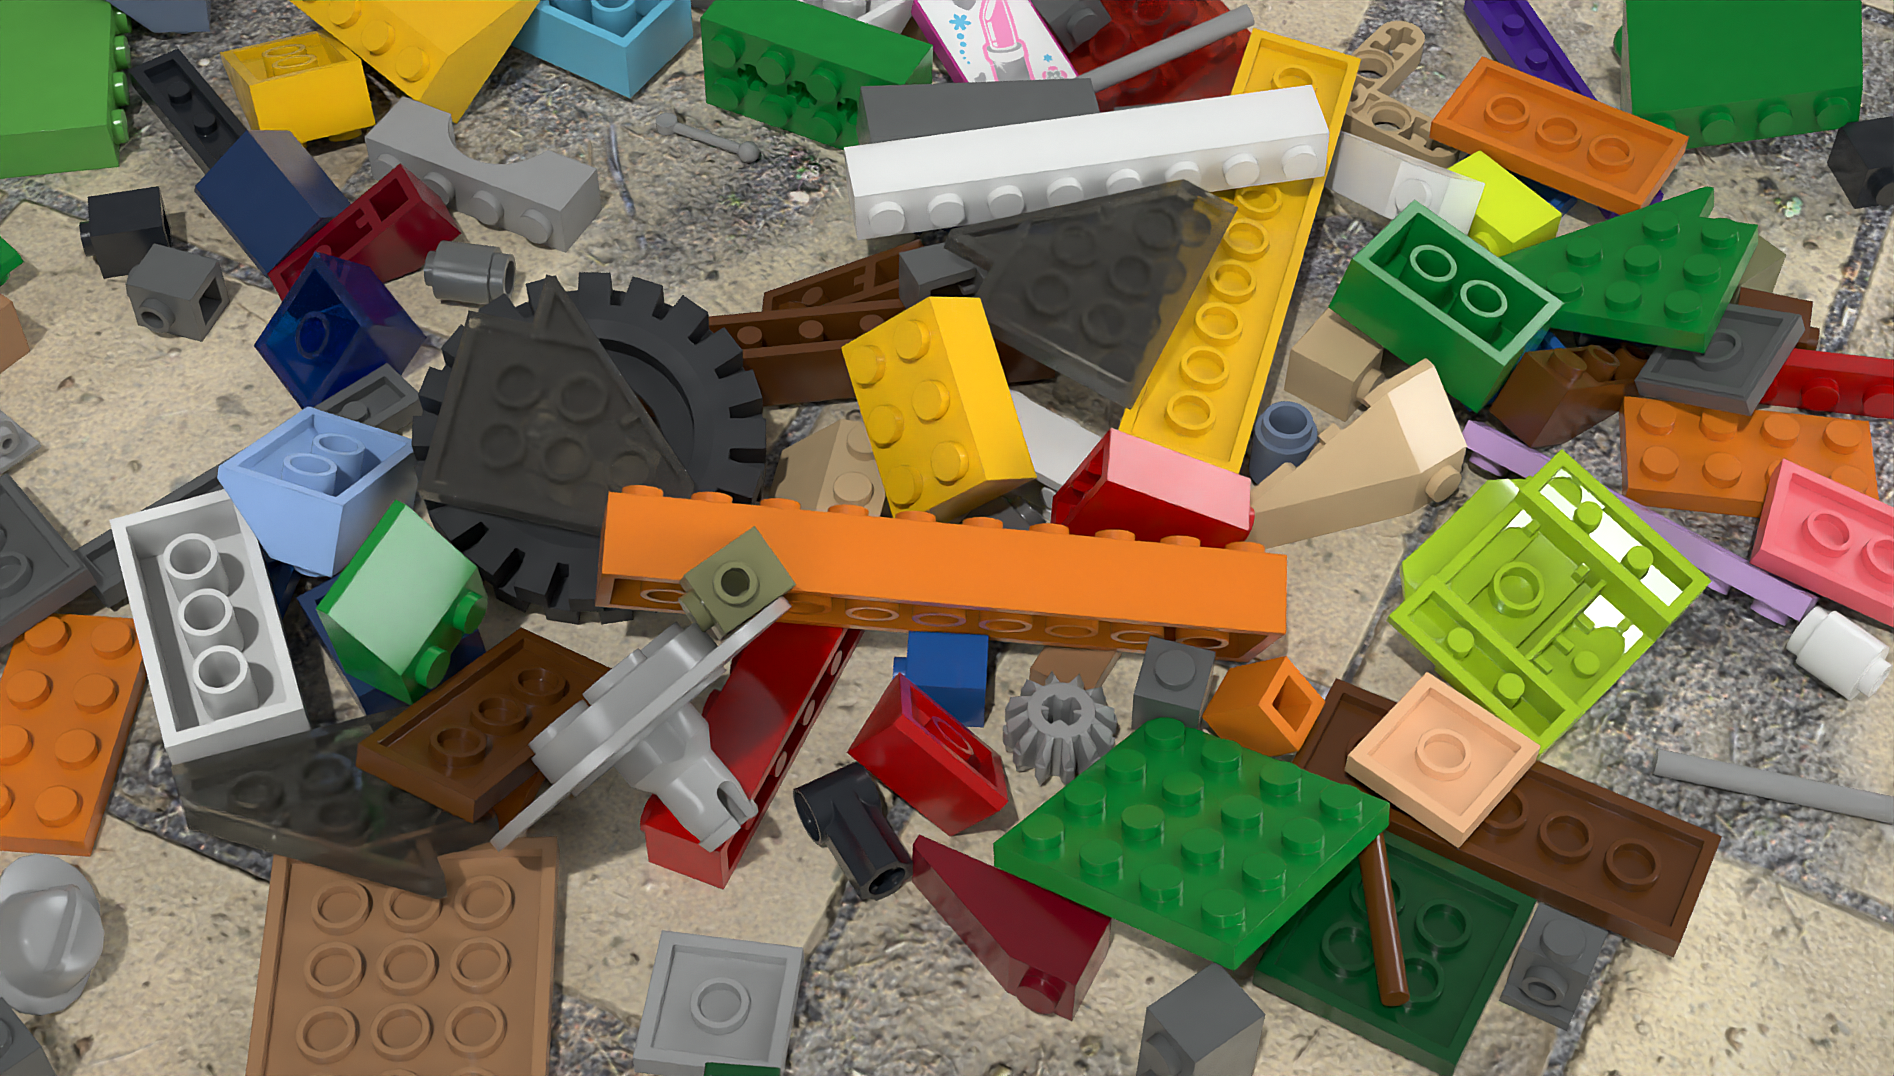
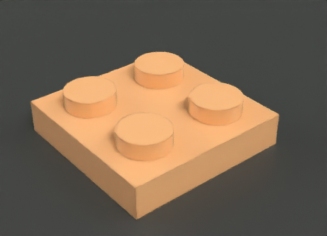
M1426 672L1350 752L1344 771L1459 848L1536 762L1541 746L1429 672Z

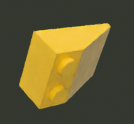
M325 29L220 52L223 66L251 130L291 131L304 148H307V141L328 137L329 141L334 142L346 141L362 134L361 128L376 125L361 59Z

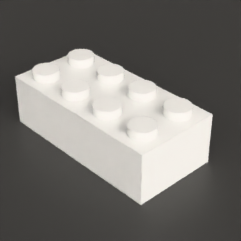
M225 489L110 519L164 746L181 784L316 745L261 543Z

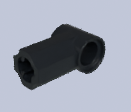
M859 762L849 763L793 789L794 804L807 834L817 845L826 843L860 899L873 898L875 901L881 900L897 892L901 884L913 875V861L882 815V805L874 782L867 770Z

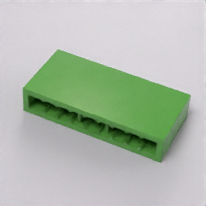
M0 0V179L119 167L120 143H128L129 141L127 119L121 106L130 104L128 81L125 72H122L123 69L131 68L129 44L127 37L124 35L125 33H132V19L130 16L106 0Z

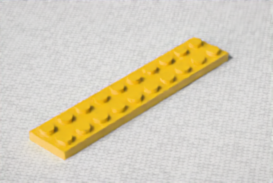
M1252 29L1231 95L1312 85L1330 132L1325 176L1197 194L1118 428L1119 431L1239 474L1361 58L1260 29Z

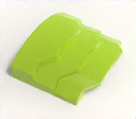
M1561 449L1530 480H1487L1436 532L1409 555L1399 567L1403 602L1388 616L1386 621L1435 665L1434 671L1456 691L1539 744L1541 747L1536 759L1539 760L1636 663L1712 581Z

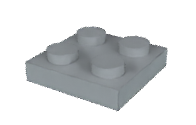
M662 930L633 1054L635 1072L662 1076H703L705 1063L715 1062L778 1067L781 1069V1076H783L804 965L803 948Z

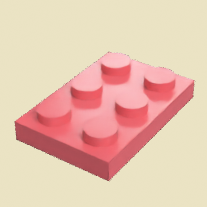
M1782 459L1772 472L1749 563L1894 628V507L1793 462Z

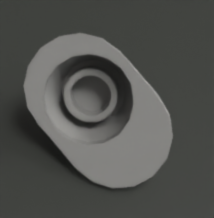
M39 853L19 857L6 867L0 876V998L3 997L8 1005L19 1013L43 1016L62 1011L80 996L90 977L91 970L95 967L103 952L104 929L100 919V905L91 884L80 871L59 857Z

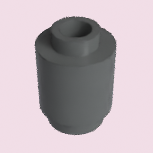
M442 240L436 251H429L424 265V281L426 286H432L436 299L486 305L504 293L510 299L514 290L516 278L515 258L512 254L502 253L500 247Z

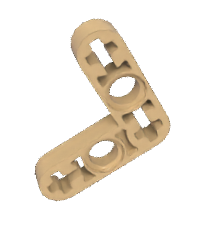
M1406 21L1387 22L1380 26L1351 54V56L1361 58L1358 72L1373 71L1381 74L1383 77L1378 79L1366 78L1357 72L1351 92V100L1348 102L1340 131L1353 134L1447 169L1458 163L1460 150L1429 138L1433 118L1389 97L1420 64L1425 35L1419 27ZM1389 49L1393 50L1392 56L1388 54ZM1389 122L1397 125L1400 129L1397 131H1385L1377 128L1374 124Z

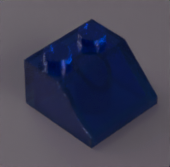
M315 251L257 339L254 347L303 410L307 406L315 407L386 363L398 374L402 375L427 337L369 266Z

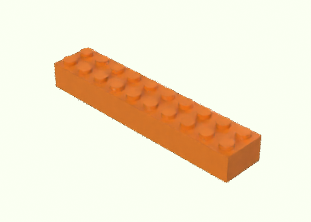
M645 485L623 487L622 493L608 492L601 528L595 606L686 614L678 601V598L686 593L679 583L683 575L755 526L796 583L783 596L792 607L775 622L899 633L925 631L989 635L988 640L1115 650L1143 654L1146 652L1150 636L1214 651L1216 652L1215 660L1247 663L1286 634L1287 555L1265 553V546L1254 542H1234L1227 544L1225 549L1200 547V540L1189 536L1164 537L1160 540V543L1135 541V534L1124 530H1102L1096 532L1095 537L1069 535L1068 527L1051 523L1032 525L1029 527V531L1004 529L1002 521L987 517L967 518L962 521V525L936 522L935 515L922 511L899 512L895 515V518L869 516L868 509L857 505H834L828 508V512L801 510L799 502L784 498L764 499L760 501L759 506L732 503L731 496L723 493L697 492L691 495V499L663 497L661 489Z

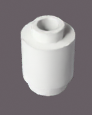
M1815 607L1805 616L1791 635L1786 649L1797 656L1796 664L1848 700H1852L1860 692L1867 697L1872 696L1886 680L1893 665L1885 660L1890 650L1889 646L1839 612L1833 611L1828 614L1819 607Z

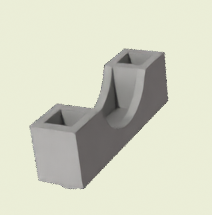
M404 96L365 136L373 179L379 181L401 163L440 196L446 207L474 217L482 223L500 227L526 237L534 243L544 244L565 253L602 210L597 168L549 150L528 160L511 164H491L474 160L457 150L450 113Z

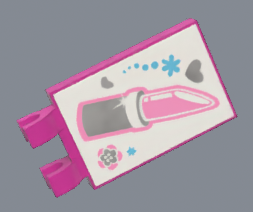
M1031 0L913 1L911 14L928 42L933 45V50L954 83L1072 79L1079 76Z

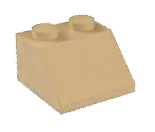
M840 419L782 450L768 499H790L799 502L801 510L828 512V508L834 505H857L868 509L869 516L893 517L864 422Z

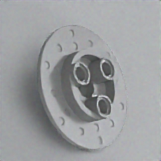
M782 595L719 646L707 632H702L695 622L683 630L676 621L641 650L637 648L583 693L584 698L591 705L590 707L583 699L580 700L528 744L535 753L531 760L550 781L552 786L490 840L491 844L498 852L502 851L570 794H573L576 798L613 766L632 788L657 795L680 824L699 839L698 845L711 853L741 828L740 826L744 822L755 816L759 811L753 798L750 800L747 798L738 780L711 750L708 723L690 702L727 671L723 667L792 607Z

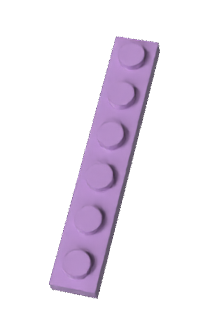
M1468 420L1462 432L1467 448L1473 450L1469 461L1501 477L1506 468L1525 478L1529 475L1533 477L1552 459L1483 422ZM1606 487L1712 581L1707 587L1727 595L1731 586L1755 598L1750 606L1752 610L1784 626L1790 617L1799 622L1802 621L1813 610L1820 597L1750 564L1749 560Z

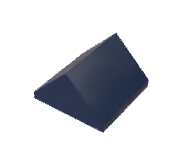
M246 130L195 185L194 189L198 197L266 278L269 277L267 273L351 204L291 131Z

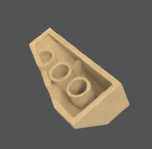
M1425 358L1378 385L1363 398L1364 405L1368 409L1347 427L1341 430L1333 422L1318 435L1320 443L1314 447L1302 464L1296 468L1291 462L1284 463L1250 491V507L1255 511V519L1252 530L1244 542L1259 543L1264 545L1265 549L1411 514L1433 500L1441 502L1448 498L1461 482L1462 475L1460 472L1467 444L1435 366Z

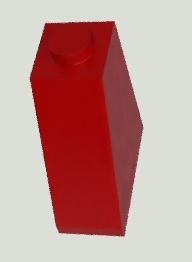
M1110 428L1053 496L1050 523L1068 527L1069 535L1095 537V533L1102 530H1124L1134 533L1135 541L1160 543V540L1164 537L1189 536L1199 539L1200 547L1225 549L1227 544L1244 542L1252 530L1255 511L1250 507L1251 479Z

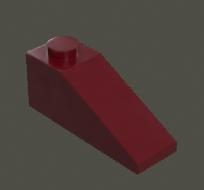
M400 163L267 274L286 310L293 316H297L418 270L425 264L428 252L436 251L442 240L453 241L462 233L441 197Z
M919 834L913 843L912 883L1007 993L1016 996L1025 1007L1034 1012L1045 1015L1054 1013L1073 1021L1107 956L1112 918Z

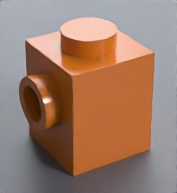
M1287 656L1229 668L1201 717L1221 739L1235 741L1242 747L1269 757H1280L1288 753L1299 752L1326 702Z

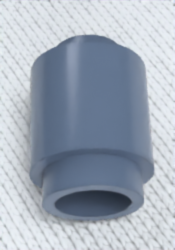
M1281 401L1270 405L1259 416L1255 424L1248 466L1249 473L1257 484L1261 483L1284 463L1291 462L1297 468L1314 449L1318 431L1308 409L1295 402Z

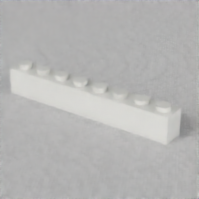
M1312 85L844 147L847 192L857 240L1089 209L1095 208V206L1119 205L1325 176L1330 132Z

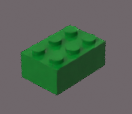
M1414 199L1351 259L1328 308L1408 365L1413 366L1427 358L1435 366L1444 390L1478 413L1507 382L1524 353L1537 350L1564 302Z

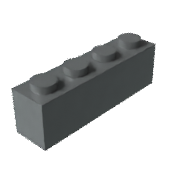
M1091 78L861 86L856 131L859 145L1096 114L1100 113Z

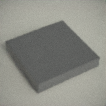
M1729 303L1705 353L1657 346L1634 380L1638 393L1642 396L1751 416L1804 333L1805 327L1802 316L1800 314Z

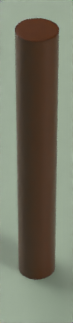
M1382 831L1358 854L1380 1000L1382 1004L1387 1006H1399L1408 1002L1410 995L1384 833Z

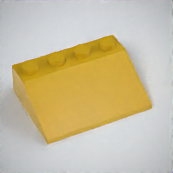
M289 0L413 100L450 113L452 122L455 124L458 123L540 2V0Z

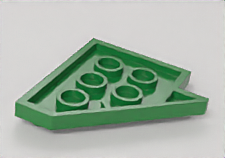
M1705 186L1503 255L1499 258L1564 302L1550 328L1705 353L1758 245V225L1735 222L1727 218H1708L1714 208V187Z

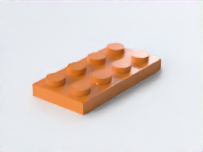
M1483 56L1431 121L1429 134L1430 139L1470 155L1481 150L1507 170L1618 215L1649 206L1684 155L1689 136Z
M1623 397L1619 409L1622 495L1643 506L1761 518L1772 472L1782 459L1793 462L1879 501L1869 421L1754 410L1751 416L1667 400Z
M52 613L15 638L0 680V851L91 856L147 678L133 618Z

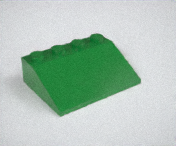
M1623 0L1620 110L1689 136L1686 149L1837 130L1847 123L1859 121L1863 91L1862 0Z

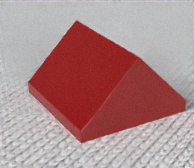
M900 672L890 682L846 752L949 837L999 812L1009 802L1001 755Z

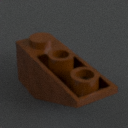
M1629 342L1525 352L1489 408V411L1530 448L1564 444L1619 412L1624 396L1644 397L1639 395L1634 380L1650 358V355L1642 348Z

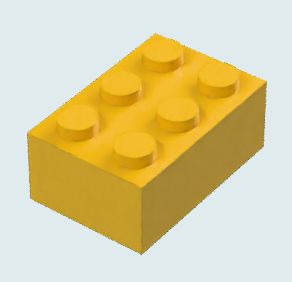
M929 296L841 347L893 518H895L897 513L903 511H922L935 515L936 522L947 523L1037 478L980 298Z

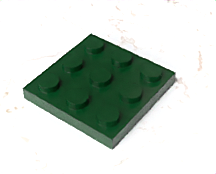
M1384 830V840L1410 995L1409 1001L1399 1006H1387L1381 1003L1358 855L1275 932L1255 968L1252 983L1440 1075L1453 1076L1533 913L1537 899Z

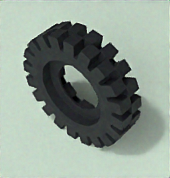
M579 272L578 290L562 292L555 275L526 283L529 301L515 307L504 293L478 309L482 327L473 333L461 324L441 347L445 366L442 370L429 366L418 393L423 413L422 416H413L411 446L417 461V466L414 469L435 530L478 567L482 582L487 581L493 585L496 599L524 613L531 603L542 606L546 619L579 625L581 612H599L601 625L634 620L632 609L595 606L601 528L605 509L578 510L566 507L545 496L533 484L524 468L521 455L522 435L529 417L545 398L566 386L591 381L607 382L621 386L639 396L650 407L661 428L663 438L662 456L657 471L647 486L661 489L663 497L691 499V495L697 492H718L731 496L732 503L755 505L756 502L762 500L766 477V418H763L762 414L763 398L753 369L745 371L743 368V351L725 327L713 333L709 329L708 312L684 295L681 296L674 306H671L664 302L663 285L634 276L631 279L627 292L613 290L611 273Z

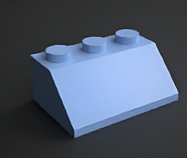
M309 406L221 464L218 468L217 479L270 558L291 564L296 571L307 576H328L331 578L348 565L395 499L408 505L413 510L418 483L414 469L417 466V461L411 446L412 439Z

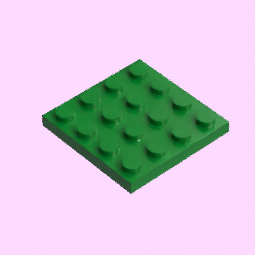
M1160 717L1146 721L993 843L994 867L1234 971L1389 826L1390 802L1361 792L1354 786L1340 784L1300 769L1293 763L1279 761L1242 747L1235 741L1221 739L1198 729L1185 727L1177 719Z

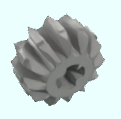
M1051 671L1045 680L1044 686L1026 679L1024 687L1021 688L1020 696L1010 697V701L1005 708L1006 725L1003 726L1002 736L1005 750L1013 752V763L1016 766L1017 772L1035 768V778L1039 786L1050 775L1059 776L1066 786L1074 779L1075 773L1081 774L1114 748L1115 737H1113V734L1116 732L1117 725L1114 708L1106 706L1103 687L1084 690V682L1080 673L1070 683L1060 682L1053 671Z

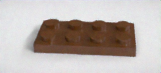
M520 627L359 742L357 746L356 767L386 781L394 787L401 788L438 806L454 816L474 823L539 771V768L531 760L535 753L528 744L580 700L583 699L590 707L591 705L584 698L583 693L612 668Z

